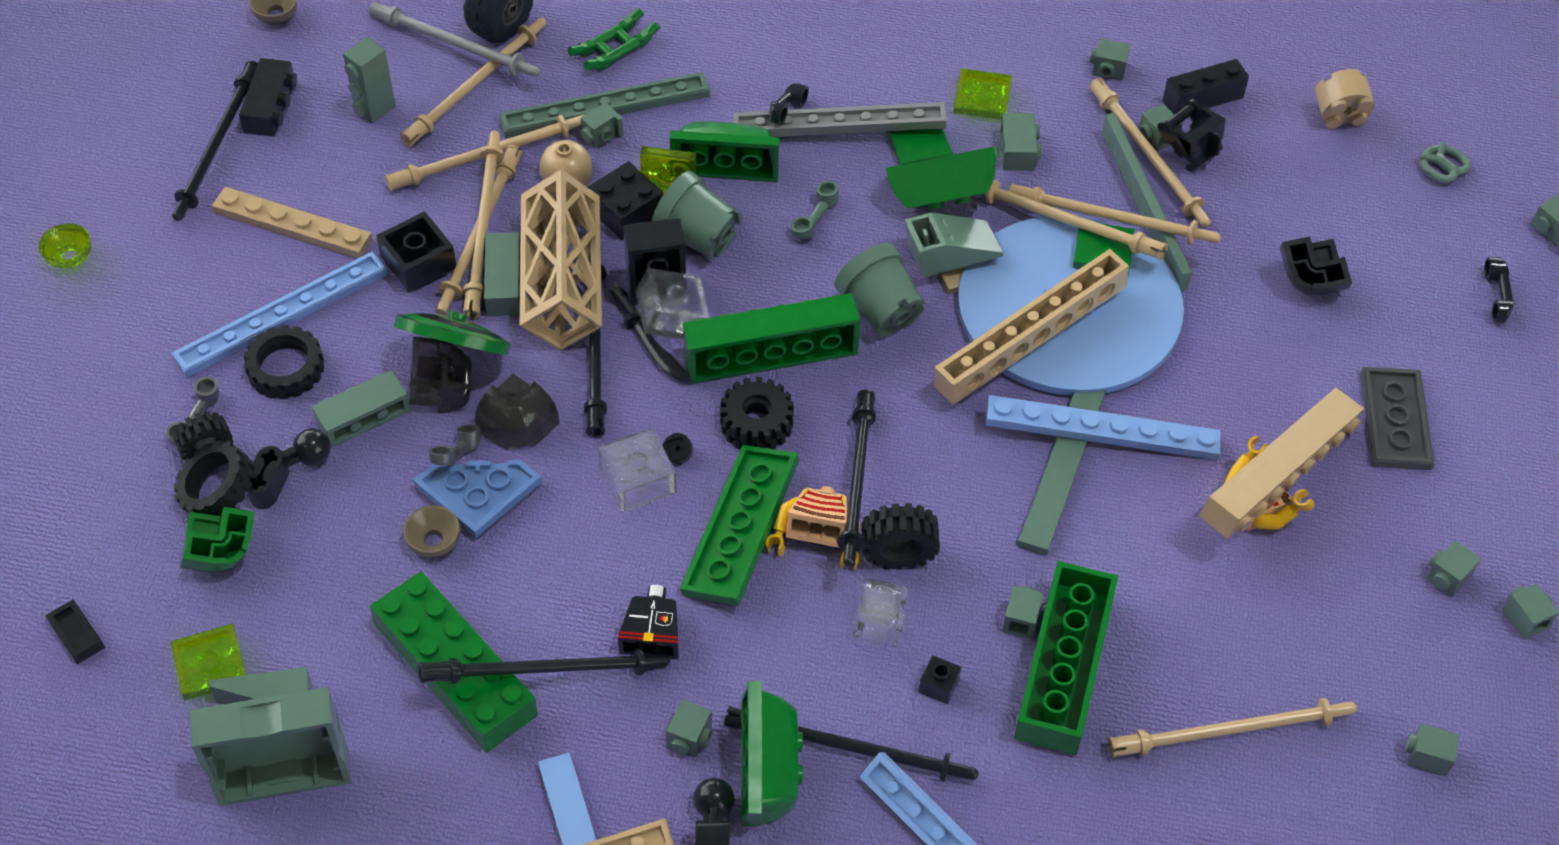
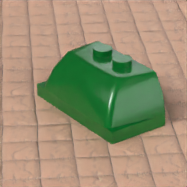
M715 121L688 123L680 131L671 130L670 132L671 175L680 176L686 171H693L699 177L778 182L779 138L772 137L769 130L758 125Z
M993 146L888 167L886 172L896 197L907 208L928 205V209L931 210L945 207L944 201L955 200V205L972 202L971 196L989 192L996 174V158L1001 156L999 147Z
M748 681L741 696V826H757L774 822L791 812L798 797V785L803 783V765H798V752H802L803 734L798 732L797 709L782 697L763 691L762 681Z

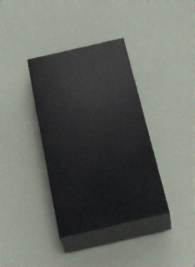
M74 599L45 615L76 664L81 663L105 648L102 640Z

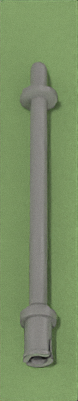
M377 1L373 2L369 7L370 17L382 20L390 27L395 28L398 25H402L509 67V72L513 76H518L521 72L535 77L540 74V69L537 66L525 62V57L522 53H516L513 57L404 16L402 10L398 7H388Z

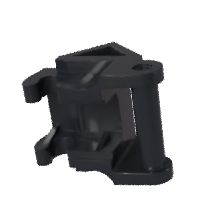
M1190 99L1186 102L1183 109L1168 120H1162L1158 123L1157 128L1164 143L1170 144L1176 155H1179L1180 158L1185 157L1190 164L1186 166V169L1191 172L1203 165L1211 157L1220 154V150L1223 149L1221 140L1224 136L1226 119L1207 107H1201L1197 100ZM1188 117L1191 118L1192 124L1189 125L1191 129L1185 133L1175 128Z

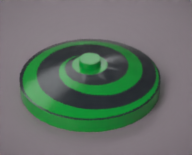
M449 311L448 316L430 313L396 315L394 323L395 328L501 355H508L511 346L508 341L496 333L467 321L466 314Z

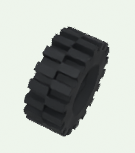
M749 377L743 379V385H740L738 381L734 383L733 391L729 388L725 391V398L722 397L720 407L721 430L723 434H726V440L729 443L734 441L735 448L740 450L742 445L776 449L777 442L782 446L786 442V436L790 437L793 428L794 403L791 401L789 391L784 393L783 385L779 383L775 387L774 380L768 378L767 383L762 382V377H756V382H751ZM760 408L769 414L763 418H751L746 415V412L750 409Z
M894 503L891 508H887L886 505L879 507V512L872 510L869 512L870 516L863 518V523L861 524L862 535L865 538V546L862 548L863 556H865L868 562L872 561L873 565L877 567L882 564L883 569L888 570L891 567H896V570H902V567L907 566L909 569H914L916 564L923 566L927 564L926 560H934L935 555H938L940 552L937 516L933 515L930 509L924 511V506L917 505L916 508H913L912 503H905V506H899V503Z

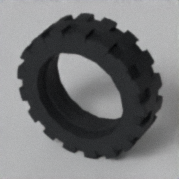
M282 325L278 329H275V327L269 328L266 333H259L255 336L256 340L254 342L250 341L247 346L248 352L244 353V367L251 386H255V390L258 393H265L266 397L272 399L274 397L288 399V396L293 395L294 398L301 396V392L305 390L308 392L314 388L313 384L320 381L321 372H324V357L318 339L314 338L310 331H303L298 326L289 328V325ZM280 349H298L308 355L305 365L290 375L273 376L261 370L264 359Z
M218 440L215 444L207 443L202 450H196L193 453V457L190 460L187 459L183 464V470L178 472L176 477L178 482L174 484V491L177 494L174 497L179 503L178 505L188 513L195 512L221 516L223 507L236 509L235 505L238 502L241 503L246 497L244 494L250 490L252 485L250 480L254 478V471L251 469L253 462L249 459L248 455L229 441L225 443L222 440ZM229 463L227 476L221 486L211 495L199 499L200 488L210 472L220 465Z

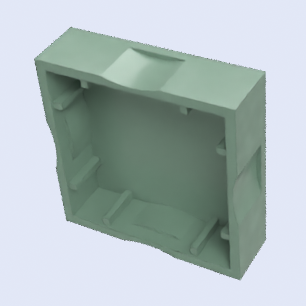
M328 687L190 710L192 748L201 768L209 775L210 787L219 806L265 799L285 793L306 792L352 784L349 749Z

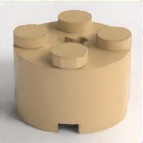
M1346 69L1332 73L1331 79L1326 82L1322 79L1317 84L1315 95L1322 119L1327 128L1334 129L1341 124L1352 123L1354 126H1361L1368 121L1367 117L1374 110L1375 102L1366 75H1361V72L1356 69Z

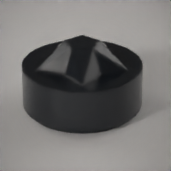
M673 433L664 440L662 451L670 462L681 464L688 461L692 456L693 444L686 435Z

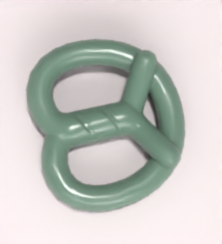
M1446 142L1426 148L1419 157V164L1422 170L1439 183L1455 181L1458 175L1468 173L1472 166L1470 159L1456 148L1447 146ZM1444 153L1458 159L1463 166L1457 167L1444 157ZM1428 161L1437 164L1449 175L1439 174L1431 168Z

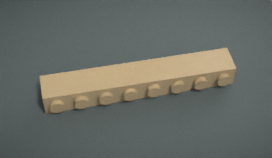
M1334 388L1209 496L1199 517L1227 539L1236 531L1242 533L1251 523L1253 516L1259 518L1269 506L1268 502L1276 503L1283 495L1285 487L1290 490L1300 479L1301 473L1305 476L1316 464L1315 460L1321 462L1331 451V446L1337 448L1345 439L1346 433L1351 435L1361 423L1358 418L1364 408L1338 388Z

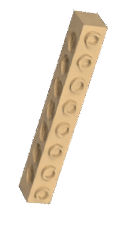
M1111 249L1107 250L935 366L934 387L952 405L956 404L1127 286L1129 265Z

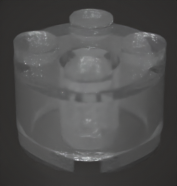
M864 578L859 594L861 596L859 606L856 609L853 639L897 647L899 632H902L905 620V613H902V608L906 604L908 587Z

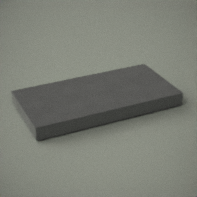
M1363 367L1361 379L1372 467L1432 470L1434 460L1421 370Z

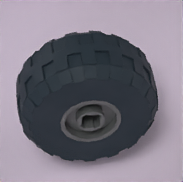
M465 0L463 15L466 24L473 33L492 43L507 41L516 35L518 27L524 24L530 15L533 0Z

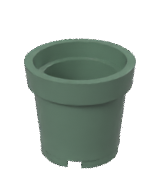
M686 171L666 190L654 211L651 222L680 218L685 245L703 254L710 260H714L713 255L715 254L719 257L735 238L737 233L733 231L736 223L741 225L742 213L708 189L705 181L693 171Z
M881 243L864 250L841 269L834 282L836 290L841 295L852 293L857 309L873 326L880 337L894 335L893 329L899 326L903 329L907 328L921 316L925 309L922 304H925V301L904 269L903 258L893 243Z

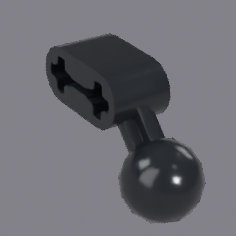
M310 428L297 434L293 441V446L284 451L275 446L262 448L253 461L251 469L254 471V478L250 480L252 483L250 490L246 491L252 505L258 509H267L276 503L288 478V467L299 462L314 466L325 461L331 451V443L327 435L321 430Z
M715 777L705 779L696 787L693 802L697 812L703 816V821H696L695 845H730V821H723V817L731 812L735 796L731 785L723 779Z

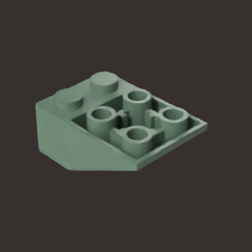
M932 212L905 219L908 246L923 278L1003 256V252L987 220Z

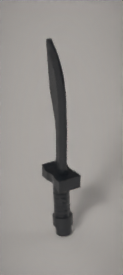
M618 285L613 286L610 289V293L616 303L620 304L626 314L623 313L627 330L635 327L656 363L666 373L677 379L690 381L689 375L676 359L663 349L651 335L646 324H649V314L645 307L637 310L626 291Z

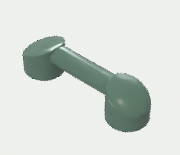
M823 181L817 186L819 203L809 217H797L791 222L792 235L801 239H808L814 236L813 229L826 210L834 207L839 200L837 183L834 181Z

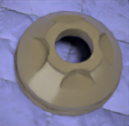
M250 0L249 2L253 15L257 19L270 24L285 22L297 9V0ZM274 10L283 11V13L278 15H269Z
M426 506L414 511L408 517L404 524L403 534L405 542L415 554L423 557H438L448 553L457 544L460 536V526L457 517L449 509L442 506ZM433 534L440 535L443 538L441 543L436 546H430L425 543L426 538Z

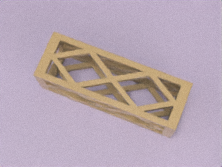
M562 169L521 194L520 326L559 351L602 327L600 196ZM540 223H542L545 231L542 240L533 231ZM579 223L587 230V233L581 240L576 231ZM572 243L573 249L567 254L568 247ZM549 245H551L554 252L548 248ZM530 252H531L532 257H533V261H532V263H531V266H530ZM590 252H591V265H590L589 260H588V257H589V255H590ZM554 265L555 267L550 276L548 269ZM579 278L589 288L582 297H580L576 287ZM540 279H542L545 287L542 297L533 288ZM567 308H569L570 310L579 315L577 320L572 316V314L567 310ZM552 310V311L549 313V315L544 319L543 314H545V313H547L548 311ZM565 319L572 326L567 331H565ZM554 320H555V331L552 330L551 328H549V326L551 325V323H552Z

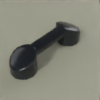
M793 83L787 87L781 97L776 101H771L769 111L770 122L777 125H782L785 122L788 113V103L804 106L808 98L809 87Z
M1487 257L1484 265L1485 278L1498 279L1501 300H1495L1493 303L1492 319L1493 322L1505 323L1515 304L1509 280V269L1502 258Z

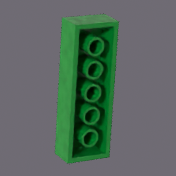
M852 293L683 322V356L687 373L690 377V384L858 355L860 317Z
M1057 561L1014 735L1015 740L1077 755L1118 575Z
M422 571L370 605L375 626L417 674L419 662L448 661V658H456L462 664L503 662ZM514 674L462 677L458 680L457 684H449L448 681L425 682L486 753L538 716L535 697Z

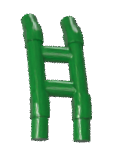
M637 7L614 27L591 40L569 46L567 51L569 56H583L597 49L603 55L585 60L583 63L584 69L586 71L605 69L612 62L629 52L646 45L660 29V26L653 21L646 29H643L632 38L626 32L630 31L644 15V12ZM617 37L624 44L612 50L605 43Z

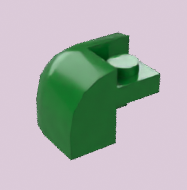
M223 507L221 516L189 512L180 568L214 573L225 572L236 566L245 557L249 547L255 512Z

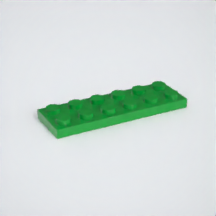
M742 445L681 584L680 591L682 596L740 605L800 461L798 453Z

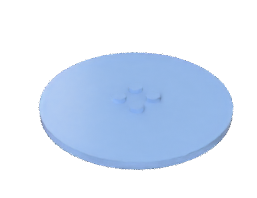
M1043 216L1020 221L994 234L1003 252V256L964 267L960 279L958 310L963 329L970 342L1079 270L1073 268L1078 227ZM1083 217L1100 224L1112 225L1104 221ZM1132 253L1127 286L1001 373L1028 387L1048 393L1073 396L1074 392L1083 393L1106 390L1105 393H1111L1140 382L1156 371L1167 360L1179 338L1183 323L1184 307L1180 286L1175 275L1164 259L1158 260L1143 253Z

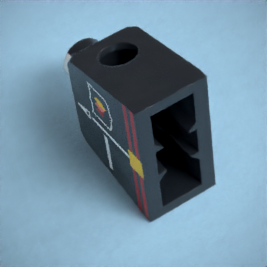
M651 585L648 587L647 597H632L618 634L619 654L633 655L635 648H642L644 655L666 654L670 659H679L677 605L675 600L665 599L667 591L665 587Z

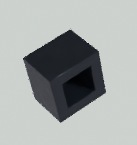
M932 655L920 680L918 693L948 704L960 679L962 667Z

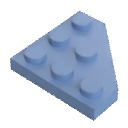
M516 459L508 460V463L491 464L490 460L466 461V464L454 465L453 467L432 464L417 476L413 482L414 486L434 504L452 511L457 517L459 525L477 538L542 483V479L538 473L522 460Z

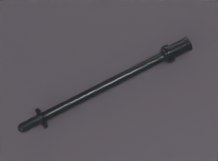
M247 61L241 75L236 77L234 81L236 91L185 190L179 189L175 192L174 197L178 203L172 214L175 221L182 220L188 208H195L198 205L199 201L195 193L248 92L258 65L257 62Z
M590 252V255H589V263H590V265H591V252ZM601 265L602 281L607 276V271L603 265ZM601 328L589 334L590 400L584 404V413L587 415L586 434L588 436L592 435L594 438L605 434L604 415L607 413V404L601 400Z
M867 389L858 392L857 407L853 411L852 419L857 424L847 527L846 531L842 532L837 539L839 548L844 550L843 563L848 567L855 564L856 552L865 546V538L862 534L858 533L868 431L869 426L876 419V412L874 410L875 393Z
M635 648L633 656L462 664L456 658H448V661L419 662L418 678L420 683L448 681L449 684H457L458 680L462 677L628 668H633L635 675L642 676L645 668L668 666L670 657L666 654L644 655L642 648Z
M729 706L724 726L741 729V709ZM798 726V732L803 734V741L871 757H876L879 752H885L896 763L939 772L941 782H945L946 774L968 780H975L979 776L978 770L974 767L949 762L951 753L946 752L943 760Z

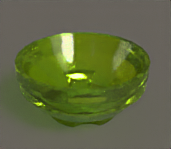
M66 223L47 230L40 238L38 248L41 256L49 265L58 268H72L88 257L92 249L90 235L84 227ZM67 251L77 252L71 259L61 258Z

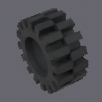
M209 411L204 412L203 416H200V413L194 414L195 418H185L186 423L180 422L177 425L178 429L174 430L173 439L184 461L190 460L193 457V453L198 449L202 450L207 443L215 444L218 440H222L225 443L229 441L232 444L234 442L226 420L216 412L212 415Z

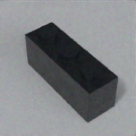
M260 58L239 113L240 122L245 134L275 137L278 126H282L285 107L290 105L291 90L297 85V74L293 72L291 61Z
M1233 59L1167 78L1162 101L1175 115L1185 107L1186 102L1190 99L1197 100L1201 107L1207 108L1244 98L1249 75L1238 59Z

